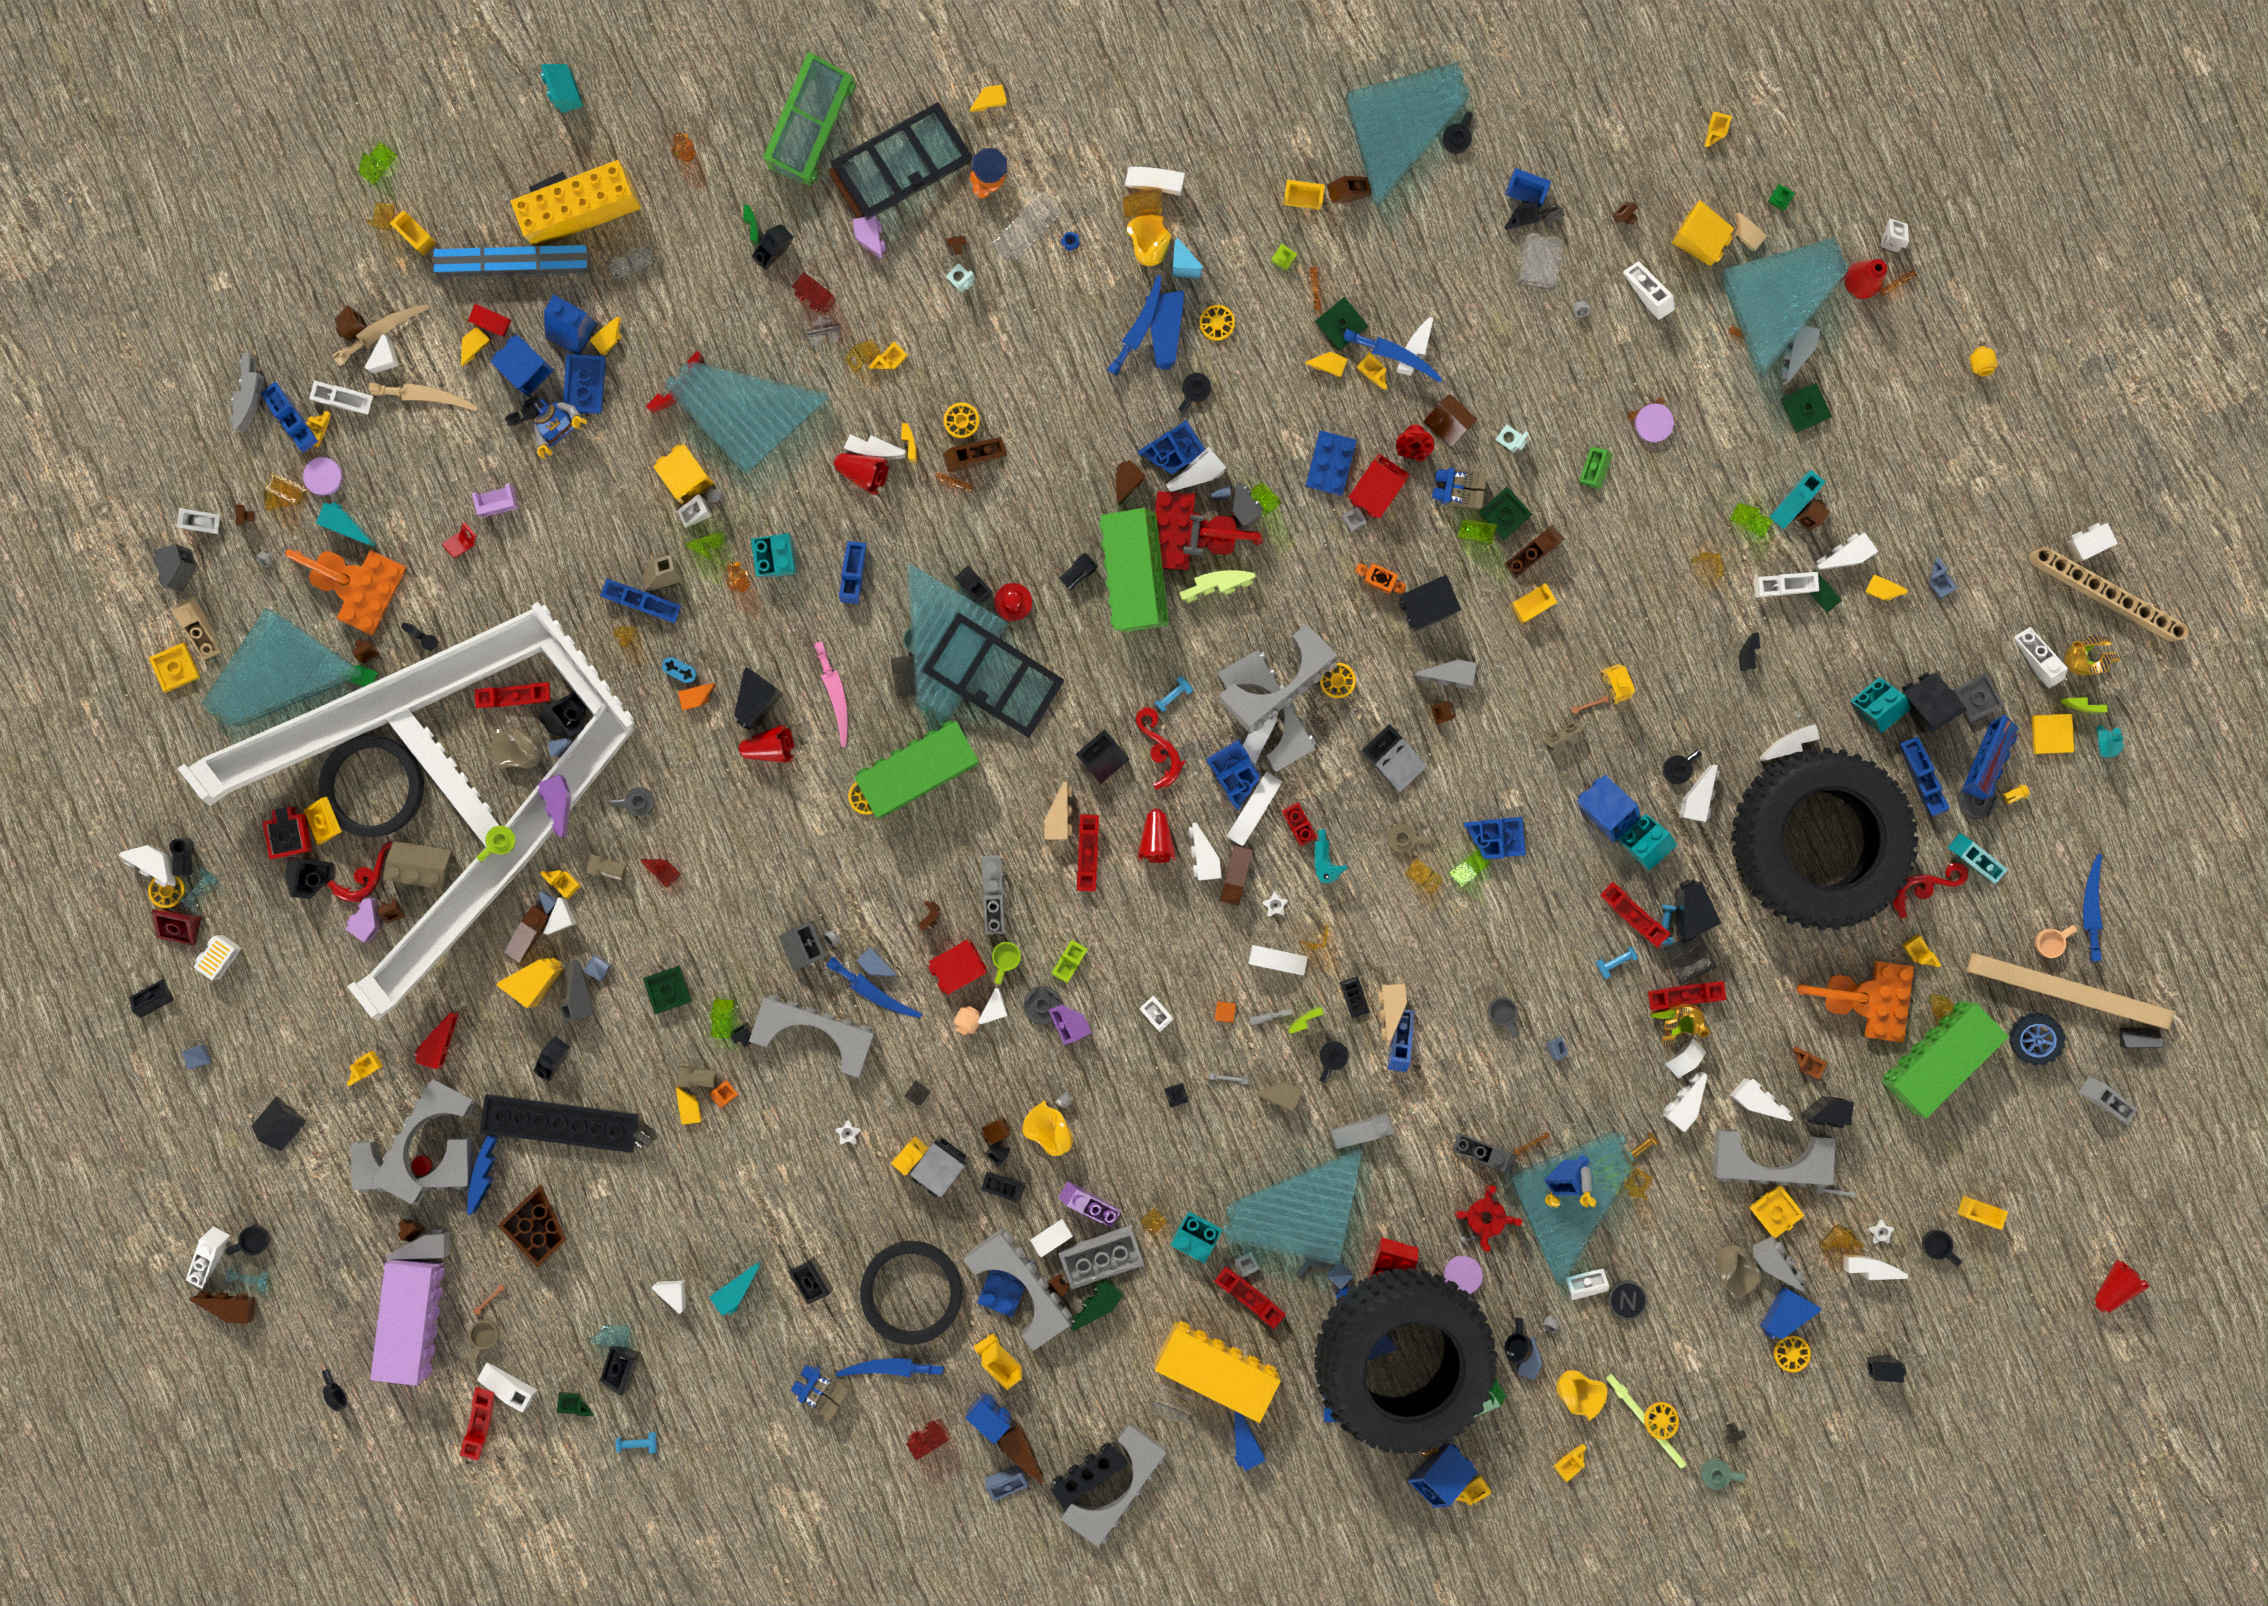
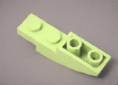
M1237 570L1204 574L1194 578L1196 586L1180 592L1179 596L1182 602L1187 601V603L1198 599L1197 595L1202 593L1208 595L1215 592L1214 588L1216 587L1220 594L1225 593V595L1236 591L1235 588L1240 585L1244 588L1253 584L1256 575L1255 573Z

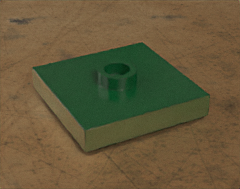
M1345 297L1315 320L1316 325L1338 351L1350 343L1343 340L1346 329L1356 334H1361L1368 328L1367 323Z
M1817 382L1780 399L1795 433H1799L1832 418Z
M1505 487L1478 512L1503 541L1533 515L1508 487Z
M680 965L643 978L654 1014L692 1002Z

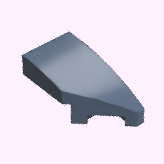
M1937 557L1934 561L1929 585L1940 600L1954 592L1957 586L1946 573L1948 569L1940 558Z
M871 947L856 960L869 975H874L875 977H895L897 975Z
M1531 1337L1533 1344L1532 1354L1526 1362L1518 1364L1516 1372L1535 1380L1542 1366L1540 1350H1538L1536 1340L1534 1337Z

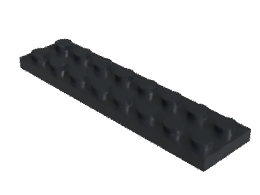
M485 1094L480 1133L633 1153L639 1114Z

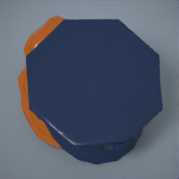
M983 148L972 157L970 181L973 184L972 191L978 198H986L989 192H995L1004 181L1005 173H1007V158L997 148Z

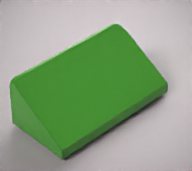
M1591 447L1579 483L1601 490L1612 453L1606 449Z

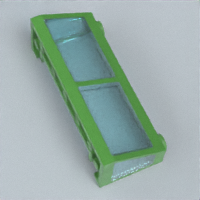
M807 53L763 156L770 170L810 187L813 182H816L819 175L817 163L845 97L853 95L856 89L852 75L812 53Z

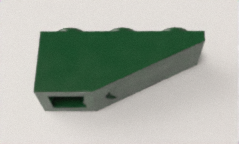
M1106 1278L1103 1282L1099 1281L1093 1289L1095 1291L1091 1298L1088 1296L1083 1302V1310L1080 1314L1076 1312L1073 1316L1071 1329L1075 1331L1113 1311L1124 1296V1291Z

